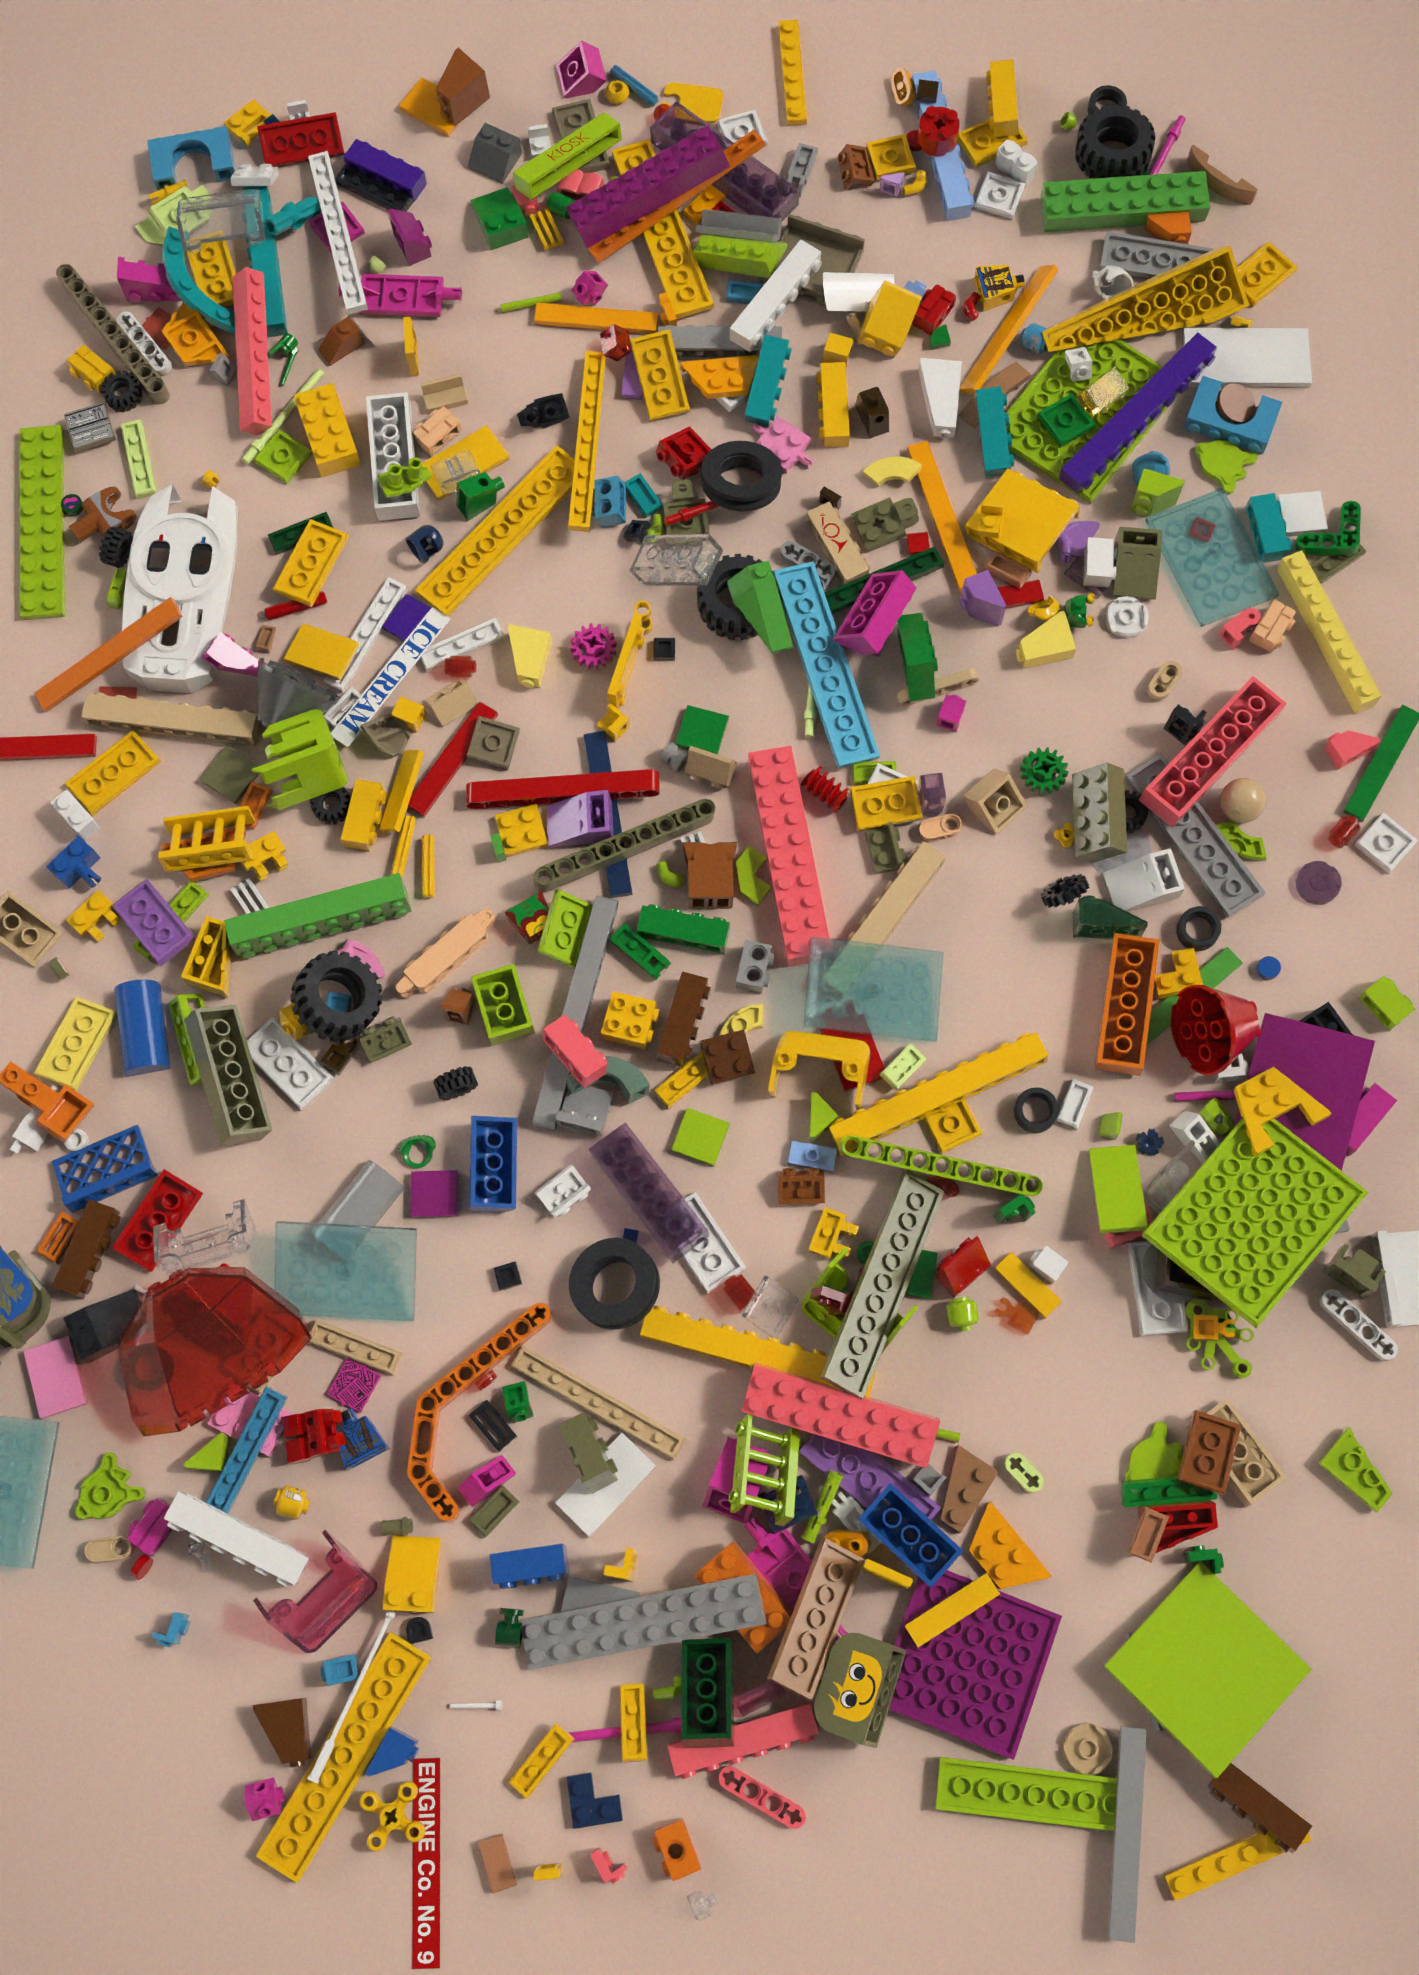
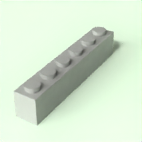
M732 325L658 326V332L670 329L678 360L760 356L765 334L782 338V326L774 325L771 331H767L763 335L760 345L755 346L749 352L730 340V327Z

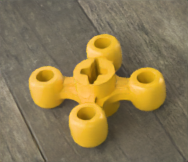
M403 1782L398 1788L396 1800L392 1803L383 1802L379 1794L373 1790L366 1791L361 1795V1808L367 1812H375L380 1818L378 1829L367 1838V1846L371 1851L379 1852L383 1850L388 1843L387 1837L389 1833L394 1829L402 1830L406 1838L411 1842H418L425 1836L426 1829L422 1822L409 1820L405 1814L406 1805L413 1801L418 1794V1788L414 1782ZM406 1787L411 1789L410 1796H406L404 1793ZM368 1796L373 1798V1805L371 1806L366 1802ZM397 1809L395 1817L398 1820H394L390 1824H388L390 1816L387 1813H390ZM413 1827L419 1830L418 1836L412 1834ZM375 1837H379L381 1840L379 1846L374 1844Z

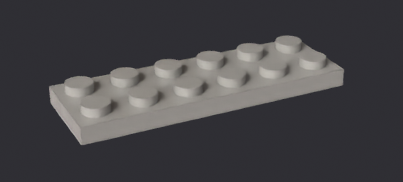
M1106 231L1099 271L1106 266H1117L1126 271L1130 276L1150 279L1214 248Z

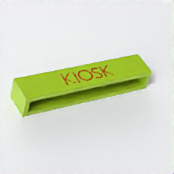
M603 112L513 171L515 189L532 200L621 141L620 122Z

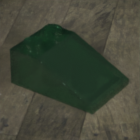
M1091 895L1079 898L1073 910V937L1113 939L1114 933L1142 937L1148 926L1147 921L1104 899H1098Z

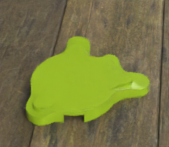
M1224 440L1209 443L1202 442L1195 449V454L1202 465L1201 470L1210 479L1217 481L1222 486L1223 492L1228 495L1234 492L1236 488L1235 482L1246 477L1247 472L1242 467L1255 464L1258 458L1256 453L1244 452L1234 444Z
M1155 1423L1150 1437L1133 1448L1130 1453V1464L1125 1473L1126 1481L1178 1475L1182 1460V1447L1178 1442L1173 1444L1166 1442L1167 1425L1165 1423Z
M107 1452L102 1458L100 1467L83 1481L80 1487L82 1489L75 1514L79 1519L83 1520L89 1518L108 1519L121 1512L128 1503L143 1500L146 1492L141 1487L127 1485L131 1472L118 1467L117 1456L114 1453Z

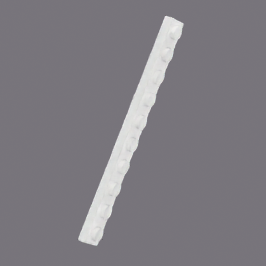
M328 151L310 155L308 158L347 313L349 315L368 310Z

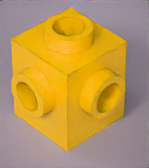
M291 1003L280 1010V1024L285 1034L291 1035L297 1041L302 1037L309 1036L310 1033L306 1031L308 1027L305 1024L301 1026L297 1021L300 1017L298 1014L294 1015L292 1007L295 1003Z

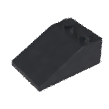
M135 1289L86 1306L63 1318L81 1360L87 1363H91L153 1331Z

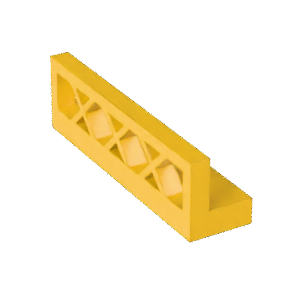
M626 1547L623 1568L605 1565L603 1575L633 1582L638 1552Z

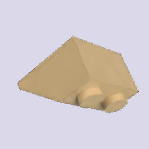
M690 746L685 772L691 774L690 779L702 782L704 778L711 781V786L723 789L724 785L730 786L737 762Z
M995 768L963 796L972 813L996 835L1028 807L1010 774Z

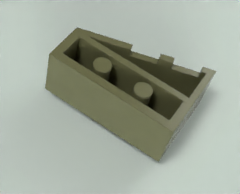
M582 1412L559 1425L566 1445L573 1455L574 1465L576 1468L578 1467L582 1475L580 1477L581 1482L588 1490L595 1493L618 1480L615 1474L618 1472V1468L612 1458L608 1459L606 1451L609 1449L603 1437L599 1438L596 1430L599 1428L593 1416L589 1418L585 1412Z

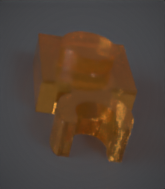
M1001 1298L1000 1302L1006 1305V1310L1000 1311L996 1308L994 1313L1000 1317L1008 1316V1325L1028 1335L1039 1313L1020 1302L1017 1303L1016 1307H1013L1008 1299Z

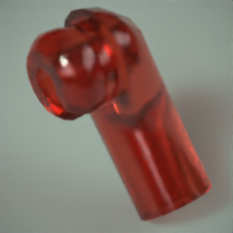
M927 1176V1181L939 1187L947 1196H958L960 1192L959 1187L952 1179L941 1176Z

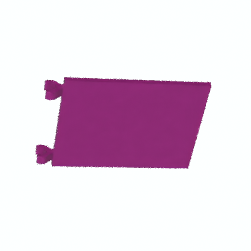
M1265 1013L1261 1025V1034L1258 1036L1247 1080L1275 1067L1332 1113L1330 1117L1313 1126L1299 1107L1275 1118V1120L1341 1171L1375 1041ZM1240 1110L1238 1111L1235 1126L1243 1118L1241 1117Z

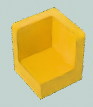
M830 333L824 348L823 361L828 363L845 362L847 367L853 339Z
M400 696L391 713L393 717L407 722L409 729L414 732H418L427 715L423 705Z
M610 703L607 706L608 713L597 723V727L605 731V734L616 742L630 728L629 718Z

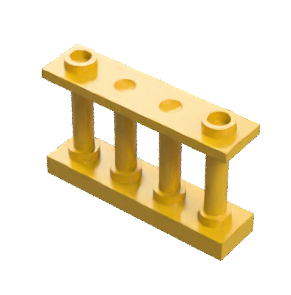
M249 806L163 818L167 830L172 835L170 850L159 851L158 859L165 872L249 861L252 859V852L245 839L243 840L245 825L255 823V818ZM235 826L234 841L222 842L223 828ZM214 829L213 843L201 845L202 831ZM193 832L191 847L179 849L181 834Z

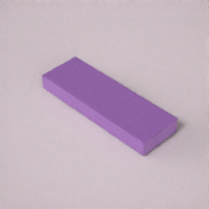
M627 340L622 398L642 400V387L630 340Z

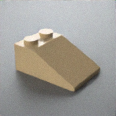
M7 891L0 899V941L35 967L63 932L10 891Z

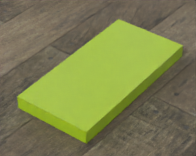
M1124 1145L1089 1148L1100 1234L1146 1230L1148 1223L1136 1146Z

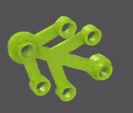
M1202 1299L1191 1300L1186 1305V1315L1191 1320L1190 1335L1186 1341L1187 1348L1191 1351H1196L1201 1347L1200 1339H1195L1198 1342L1196 1348H1192L1189 1345V1341L1193 1339V1315H1196L1193 1309L1195 1306L1202 1308L1200 1315L1218 1316V1318L1225 1320L1228 1319L1227 1313L1232 1311L1236 1314L1235 1322L1239 1319V1314L1231 1308L1228 1310L1209 1308L1208 1304ZM1226 1327L1228 1333H1235V1337L1232 1338L1240 1339L1243 1342H1250L1254 1338V1332L1250 1328L1235 1329ZM1247 1330L1250 1332L1251 1337L1248 1340L1242 1337L1243 1331ZM1218 1333V1340H1206L1205 1353L1201 1360V1366L1205 1370H1212L1216 1366L1214 1352L1215 1344L1217 1343L1233 1364L1232 1372L1236 1377L1246 1378L1251 1374L1252 1366L1250 1362L1241 1359L1221 1333ZM1207 1358L1213 1362L1210 1368L1204 1365V1360ZM1240 1364H1244L1247 1367L1245 1373L1239 1372L1238 1366Z

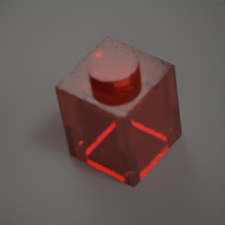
M613 324L600 333L604 356L618 362L632 352L628 330Z
M742 1274L738 1277L733 1275L724 1282V1294L740 1313L759 1299V1295Z

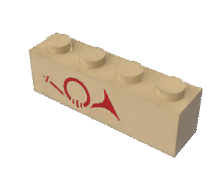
M827 502L807 511L806 522L828 561L835 566L836 575L843 585L869 574L870 566L865 558L862 559L860 548L856 541L853 542L851 540L847 525H843L840 521L841 517L837 508H833L831 503Z

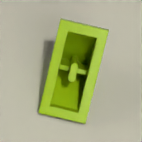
M812 1092L809 1142L816 1141L838 1119L836 1112L817 1092Z
M222 1432L186 1461L184 1466L192 1470L222 1472L227 1461L228 1435Z

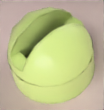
M372 256L368 263L369 271L374 274H380L386 267L375 256Z

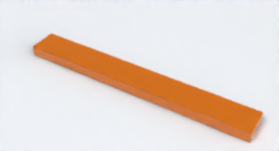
M169 597L37 690L35 695L42 709L48 712L182 618L183 615L175 600Z

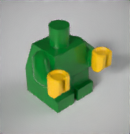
M1093 593L1077 595L1066 601L1064 611L1069 627L1085 628L1086 625L1088 627L1093 626L1094 617L1088 616L1086 619V603H1094L1095 595Z

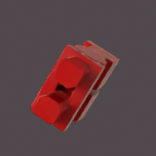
M316 1409L282 1417L284 1438H296L285 1442L288 1464L305 1463L314 1458L339 1452V1447L345 1445L343 1433L336 1430V1424L341 1423L342 1420L340 1410Z

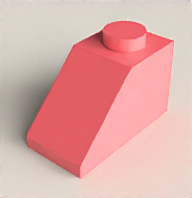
M1347 730L1342 734L1337 732L1328 738L1329 742L1324 749L1339 770L1374 751L1381 741L1377 737Z

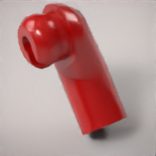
M973 292L962 305L964 316L968 317L970 321L976 320L979 316L975 305L981 297L977 292Z

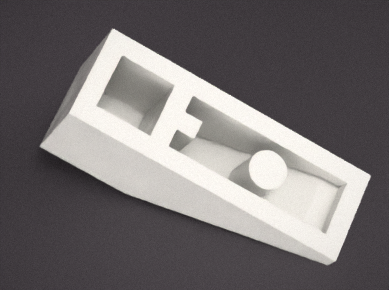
M1184 1111L1169 1125L1181 1143L1202 1164L1221 1144L1200 1114Z

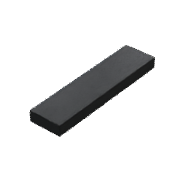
M347 165L343 166L335 178L337 185L387 210L396 209L407 212L413 204L412 197Z

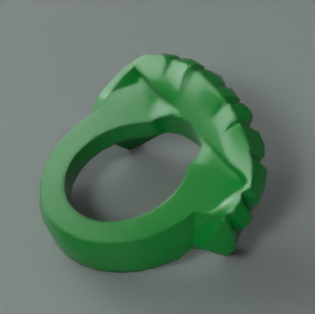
M429 1135L409 1137L399 1144L398 1153L403 1156L404 1161L409 1166L421 1168L431 1161L436 1143L434 1138ZM414 1143H422V1146L427 1150V1158L422 1163H414L409 1157V1151Z

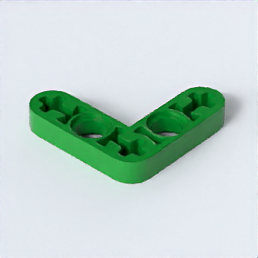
M1347 501L1342 504L1340 533L1300 534L1296 539V551L1302 550L1304 555H1353L1357 553L1360 545V504L1356 501ZM1348 510H1353V511H1352V512H1353V516H1352V517H1348V515H1349V511H1348ZM1347 525H1353L1356 529L1349 531L1346 530L1344 527ZM1352 538V546H1348L1347 540ZM1328 541L1333 543V545L1325 547L1322 543Z

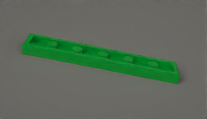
M1402 704L1345 806L1343 813L1360 822L1365 820L1419 721V713Z

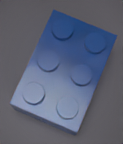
M563 1543L489 1554L492 1581L494 1585H499L500 1589L516 1588L517 1582H524L526 1586L541 1584L540 1579L548 1578V1582L565 1580L564 1575H570L567 1549Z

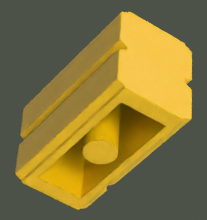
M81 345L76 350V353H73L66 361L70 367L69 372L74 378H81L89 390L93 391L95 389L101 394V388H103L101 384L102 382L106 383L104 378L106 376L111 378L110 373L112 372L116 375L114 369L85 345Z

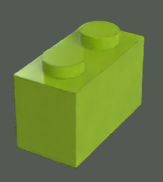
M1385 975L1358 997L1388 1031H1391L1415 1010L1412 1001L1407 996H1403L1397 989L1394 981L1387 979Z

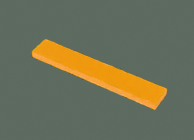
M537 303L534 323L536 325L652 334L657 332L659 315L655 312Z

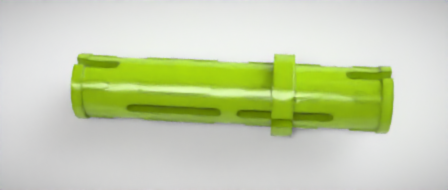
M833 1470L829 1471V1475L815 1504L818 1513L821 1509L820 1515L814 1527L813 1524L817 1515L808 1519L805 1529L800 1536L804 1540L815 1543L822 1524H825L827 1521L825 1517L844 1478L842 1474ZM830 1486H832V1488H831V1490H830V1492H829V1494H828V1497H827L825 1503L823 1504L824 1499H825V1497H826V1495H827V1493H828V1490H829Z

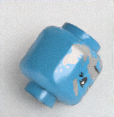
M1032 323L1024 328L1020 336L1023 348L1036 354L1047 351L1042 331L1048 328L1036 323Z

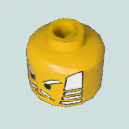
M286 1485L283 1489H278L273 1507L276 1508L278 1515L297 1520L301 1513L306 1515L310 1500L306 1499L307 1492L305 1490Z

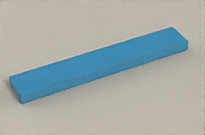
M268 1386L264 1388L206 1503L227 1514L229 1513L288 1399L287 1396Z

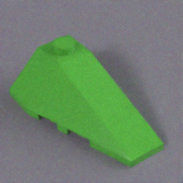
M769 560L749 565L728 580L727 585L733 603L742 611L748 623H751L770 652L773 654L792 649L791 636Z

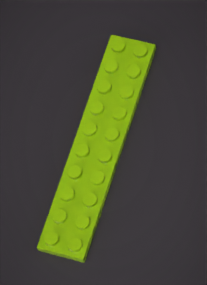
M61 425L20 428V617L22 620L65 617L64 511L61 508V501L64 498V437Z

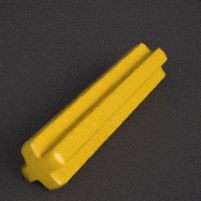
M405 815L391 869V875L400 873L401 878L404 875L416 819L413 816Z
M431 834L422 836V895L424 898H433L435 896L434 836Z

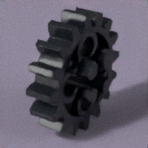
M1073 874L1071 877H1064L1063 880L1062 878L1057 879L1056 883L1048 885L1049 888L1044 889V892L1040 895L1045 906H1048V908L1054 906L1056 908L1060 904L1064 906L1067 902L1068 904L1074 902L1075 898L1082 897L1081 894L1086 893L1090 887L1085 875L1079 874L1076 876Z

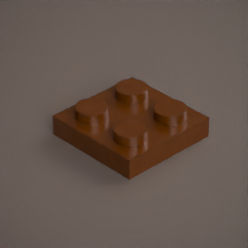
M744 1029L699 1041L711 1085L755 1073Z

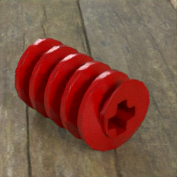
M819 766L805 776L801 786L806 785L808 792L813 791L812 795L814 797L819 796V801L822 803L826 802V807H833L832 812L836 813L847 801L849 789L846 788L841 791V782L833 785L836 778L832 777L827 780L829 772L826 771L821 775L822 767Z

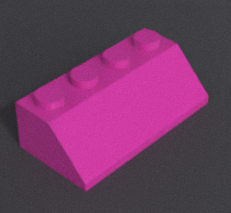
M902 570L872 574L833 640L862 655L878 654L885 640L891 634L897 620L902 616L907 603L912 599V595L916 590L915 585Z

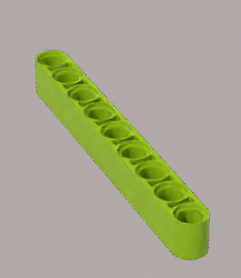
M855 1135L843 1136L839 1142L841 1152L854 1158L1028 1196L1039 1195L1043 1189L1042 1180L1028 1173ZM850 1139H854L856 1142V1149L852 1152H848L845 1149V1144ZM876 1144L879 1152L876 1156L870 1157L868 1148ZM899 1149L901 1158L899 1161L893 1162L890 1154L893 1150ZM921 1154L924 1162L921 1166L916 1167L913 1164V1158ZM944 1159L946 1167L943 1171L938 1172L936 1170V1162ZM966 1164L968 1166V1173L962 1177L959 1175L958 1169L961 1165ZM989 1169L991 1173L990 1179L982 1181L981 1172ZM1007 1174H1011L1013 1177V1182L1010 1186H1005L1003 1183V1179ZM1030 1179L1035 1181V1188L1032 1191L1026 1189V1182Z

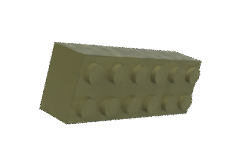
M237 1005L194 1009L185 1019L219 1145L262 1140L272 1131V1127Z

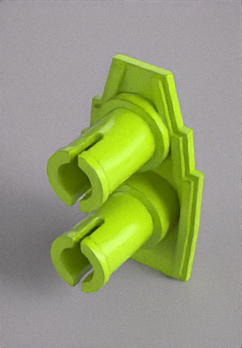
M417 457L411 458L408 462V467L392 464L389 466L388 472L377 476L386 498L413 492L415 488L422 486L425 481L432 477L427 466H422L421 459Z

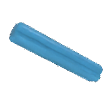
M614 65L611 68L610 75L624 82L629 90L649 105L655 106L658 103V95L621 67Z

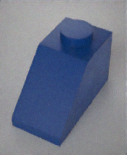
M390 1727L365 1774L372 1776L405 1765L408 1761L412 1762L419 1750L416 1747L419 1740L395 1727Z

